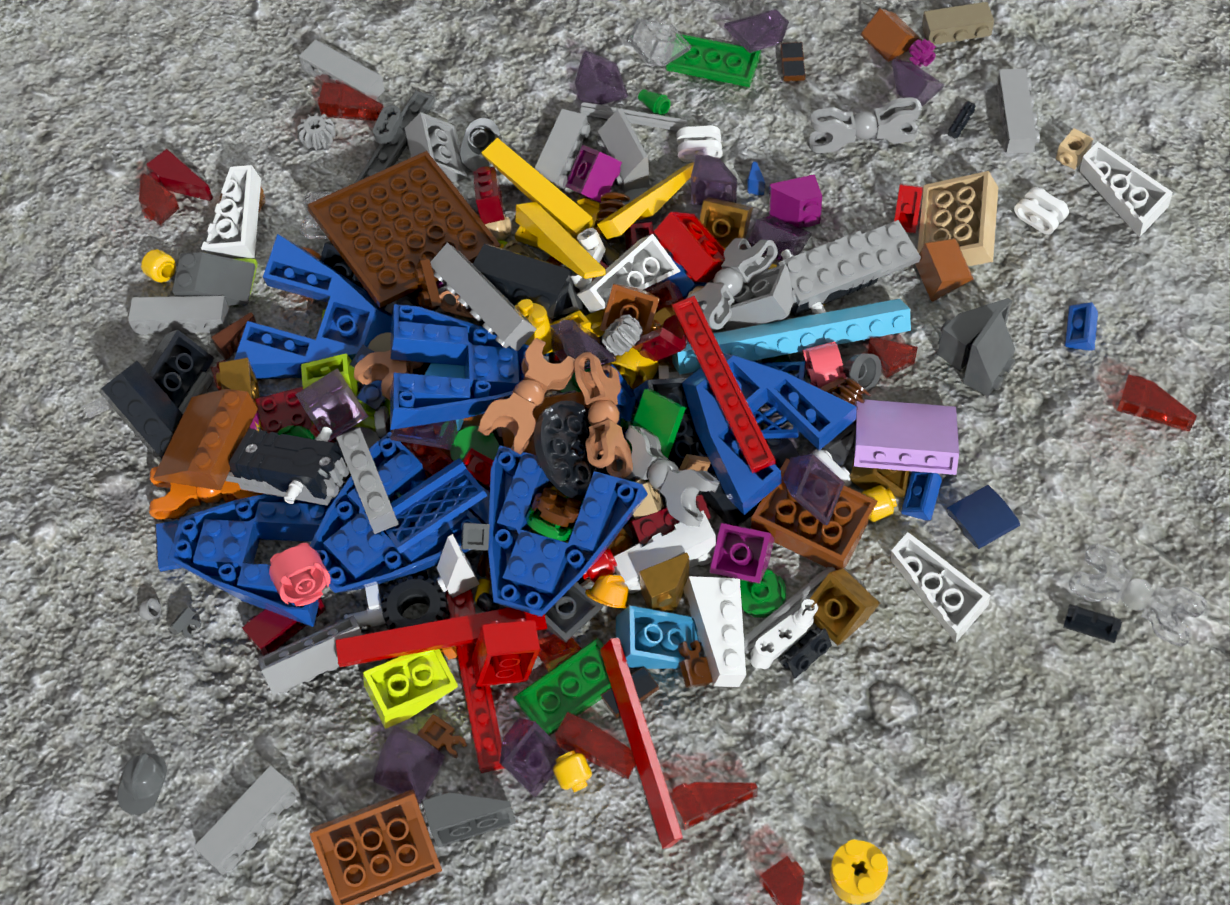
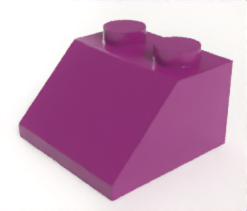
M582 145L565 187L601 203V195L611 192L612 184L620 174L622 162L600 151Z
M815 174L770 184L768 210L770 216L796 228L812 227L820 224L822 193Z
M721 523L709 573L760 584L770 561L774 537L771 533Z

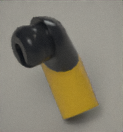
M479 579L480 584L477 586L475 595L476 604L484 612L498 610L500 604L494 603L493 597L489 594L491 581Z

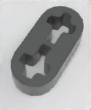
M388 105L382 109L373 127L374 137L378 143L387 144L394 139L402 122L398 106Z

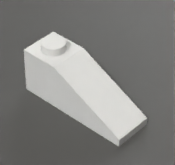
M453 534L448 536L437 566L441 576L437 578V581L442 591L448 590L451 597L454 598L480 583Z

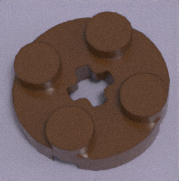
M544 488L542 493L536 494L532 503V509L535 511L538 508L541 511L540 517L546 521L568 527L569 523H576L582 502L570 497L560 496L553 489Z

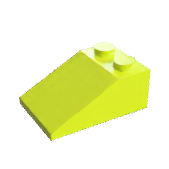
M440 649L400 656L363 672L364 687L385 729L410 719L458 687Z

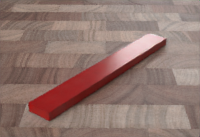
M695 296L672 304V309L751 473L776 464L775 458Z
M471 589L454 598L451 597L448 590L445 591L450 618L476 614ZM476 642L458 645L456 649L479 770L482 774L504 769L507 766L491 686L476 687L471 659Z
M510 607L336 640L339 667L474 643L477 642L482 625L491 621L507 623L516 619L535 620L537 631L547 629L545 614L541 617Z
M611 638L600 649L662 849L670 848L683 838L620 639Z

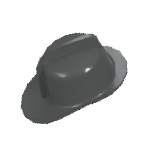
M488 118L475 119L468 125L460 148V157L462 163L472 171L491 165L482 156L481 152L495 139L500 138L499 128L494 121Z
M862 353L850 357L846 364L843 365V370L846 377L854 379L866 391H870L879 381L882 366L878 356Z
M142 753L130 759L124 766L123 777L117 795L119 806L124 812L131 815H141L148 812L155 805L167 774L166 763L160 756Z

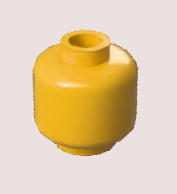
M155 249L147 252L143 257L141 268L146 276L162 283L172 278L176 271V263L170 255L162 250Z
M878 485L862 492V494L878 501L869 519L870 521L876 522L894 513V507L897 504L890 488L886 489L884 486Z
M575 750L555 759L556 764L553 766V772L563 790L572 788L573 793L588 786L586 781L592 777V771L582 753L576 754Z

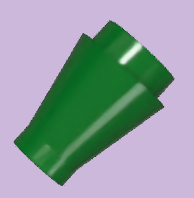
M643 89L638 95V100L654 114L665 115L670 109L671 101L664 94Z

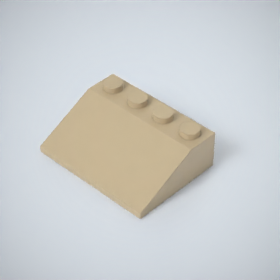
M989 171L924 185L918 253H920L925 243L956 239L968 266L993 262L998 186Z

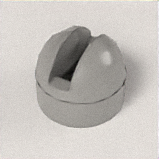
M156 599L145 600L139 605V616L145 620L156 619L161 614V606Z

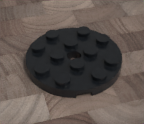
M560 401L543 410L537 419L533 433L537 463L549 481L565 496L576 500H584L594 471L606 475L610 474L606 467L597 468L590 464L588 460L586 440L590 435L589 427L591 426L588 420L589 409L574 401ZM572 447L577 450L578 455L575 453L573 449L571 450ZM598 454L597 459L599 460L602 456Z

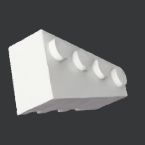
M1098 141L1083 156L1080 172L1138 237L1169 207L1172 191Z
M252 165L230 167L221 191L223 194L219 204L217 203L215 208L216 215L212 224L210 223L207 230L209 235L201 247L204 253L231 259L255 258L261 178Z
M651 234L637 241L606 269L605 275L596 277L577 295L590 313H594L607 307L613 284L643 290L680 272V270L656 237Z
M701 511L703 519L699 527L687 526L680 522L674 525L676 529L669 534L663 535L658 533L648 541L647 545L637 544L614 556L617 566L614 567L615 573L613 575H620L624 578L625 584L629 589L628 593L633 594L641 590L639 571L684 553L689 555V569L697 565H706L712 561L716 546V535L704 511Z
M909 532L891 550V562L956 643L989 605L990 595Z
M689 576L683 591L685 597L688 598L689 610L698 630L697 636L699 642L702 643L704 657L707 658L713 680L712 684L719 687H739L746 676L740 579Z

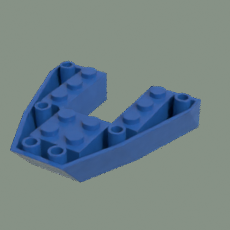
M277 234L263 279L267 286L328 303L317 338L314 340L247 321L234 360L248 358L258 379L301 378V364L345 353L353 360L362 345L368 347L376 336L391 333L392 314L385 311L384 307L379 308L369 293L305 249Z
M394 304L391 320L390 359L464 366L465 379L394 372L390 393V430L476 416L485 413L492 402L510 398L514 387L524 380L525 376L522 372L521 364L529 346L523 344L518 351L510 346L505 348L495 339L498 335L496 333L492 335L484 327L418 306Z
M723 353L752 414L769 401L819 451L856 420L857 406L786 372ZM700 367L682 382L695 430L727 498L745 515L782 483L781 470L774 464L751 473Z
M391 432L370 447V454L390 502L397 497V492H400L402 496L406 494L411 481H422L426 478L422 463ZM350 476L328 508L310 547L317 551L330 575L329 588L334 593L363 589L416 574L439 563L448 536L453 534L461 548L462 523H482L467 509L400 553L392 540L383 531L374 534L352 476ZM453 506L447 507L445 512L453 508ZM426 521L423 526H426L431 521ZM405 535L401 542L408 538L410 535ZM462 549L463 553L470 551L469 549Z
M499 446L491 467L488 554L493 602L542 617L597 562L648 493L643 484L594 471L569 542L566 543L530 532L532 528L527 524L526 516L530 507H532L536 494L542 493L543 489L547 488L549 479L539 467L536 455L525 452L518 454L511 450V448Z
M262 494L234 500L182 517L179 520L168 560L243 602L314 627L319 606L318 600L304 606H295L294 603L290 602L288 604L284 603L270 578L269 569L271 564L253 563L260 539L312 542L328 508L335 498L331 499L328 506L301 500H295L293 504L285 501L284 497Z

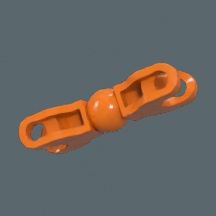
M157 466L151 469L150 480L156 487L170 488V492L164 497L151 501L149 514L155 519H176L183 516L189 508L201 505V500L205 503L213 504L224 498L225 503L264 493L242 490L238 483L229 481L224 482L221 490L156 481L153 477L158 468Z

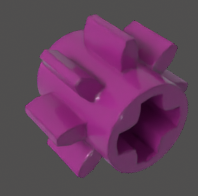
M926 39L915 41L909 49V53L912 55L909 60L919 67L930 65L936 57V53L933 52L936 46Z

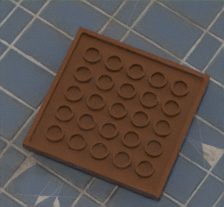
M427 151L307 204L308 212L379 308L421 289V283L416 281L414 274L416 265L420 260L430 259L431 262L447 242L460 251L472 264L484 244L501 247V244Z

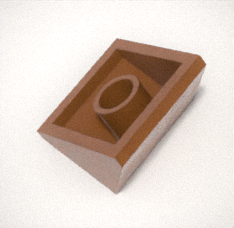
M882 8L877 11L861 33V36L887 62L908 51L915 41H922L898 15Z
M956 239L925 243L919 253L921 259L918 263H915L932 302L974 279Z
M613 284L600 330L605 332L616 319H619L622 315L629 314L642 327L643 333L641 336L648 334L660 298L639 288Z

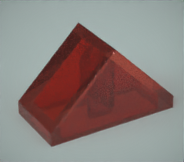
M870 337L868 354H874L879 357L882 366L881 372L888 378L915 364L918 347Z

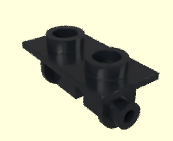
M1069 604L1063 628L1115 643L1122 622L1117 617H1111Z
M817 627L816 629L809 630L798 641L802 646L801 649L793 645L786 653L781 655V665L786 669L790 668L793 678H797L802 672L806 671L815 660L825 654L832 646L825 628L821 630Z

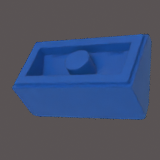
M1092 302L1069 306L1066 347L1088 351L1095 350L1098 310Z
M912 471L901 510L903 515L931 521L942 482L938 473Z

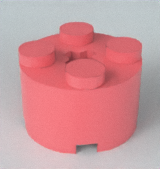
M830 342L802 350L808 377H810L811 385L820 388L840 377H846L843 372V363L837 343Z
M300 543L282 553H276L270 559V578L281 599L286 604L290 602L294 603L295 606L308 605L318 600L323 595L322 590L326 585L328 587L330 584V575L320 556L307 543Z

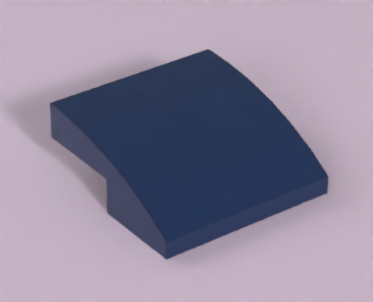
M989 485L947 507L948 515L963 528V535L978 549L1020 526L1019 520L1010 507Z

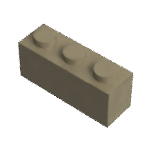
M988 2L924 11L922 21L925 38L934 45L991 36L994 19Z

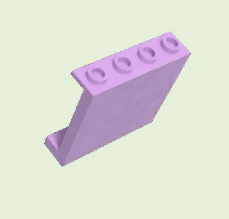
M865 400L863 404L857 401L854 467L956 475L959 459L956 407Z

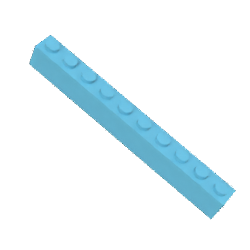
M895 299L713 334L722 353L754 361L801 352L804 349L830 342H835L838 345L911 331L910 308L901 299ZM688 340L686 347L681 352L672 354V363L679 374L695 372L700 368Z

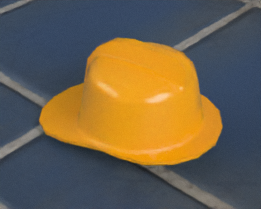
M620 575L599 576L592 588L585 591L589 598L603 605L625 609L629 606L627 604L629 589L625 584L624 578Z

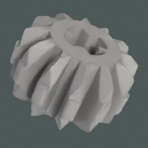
M317 112L314 116L308 115L307 119H301V125L297 129L300 142L305 144L308 149L314 147L316 151L319 147L326 149V144H332L333 138L336 137L333 121L328 119L326 114L320 116Z
M629 314L622 315L605 330V334L602 336V343L615 356L623 355L625 352H629L630 348L635 346V343L640 340V336L643 333L642 327Z

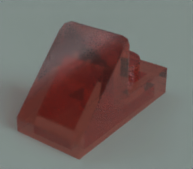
M552 634L539 640L540 651L537 660L547 672H550L561 661L568 659L581 650V647L572 637L567 642H564Z

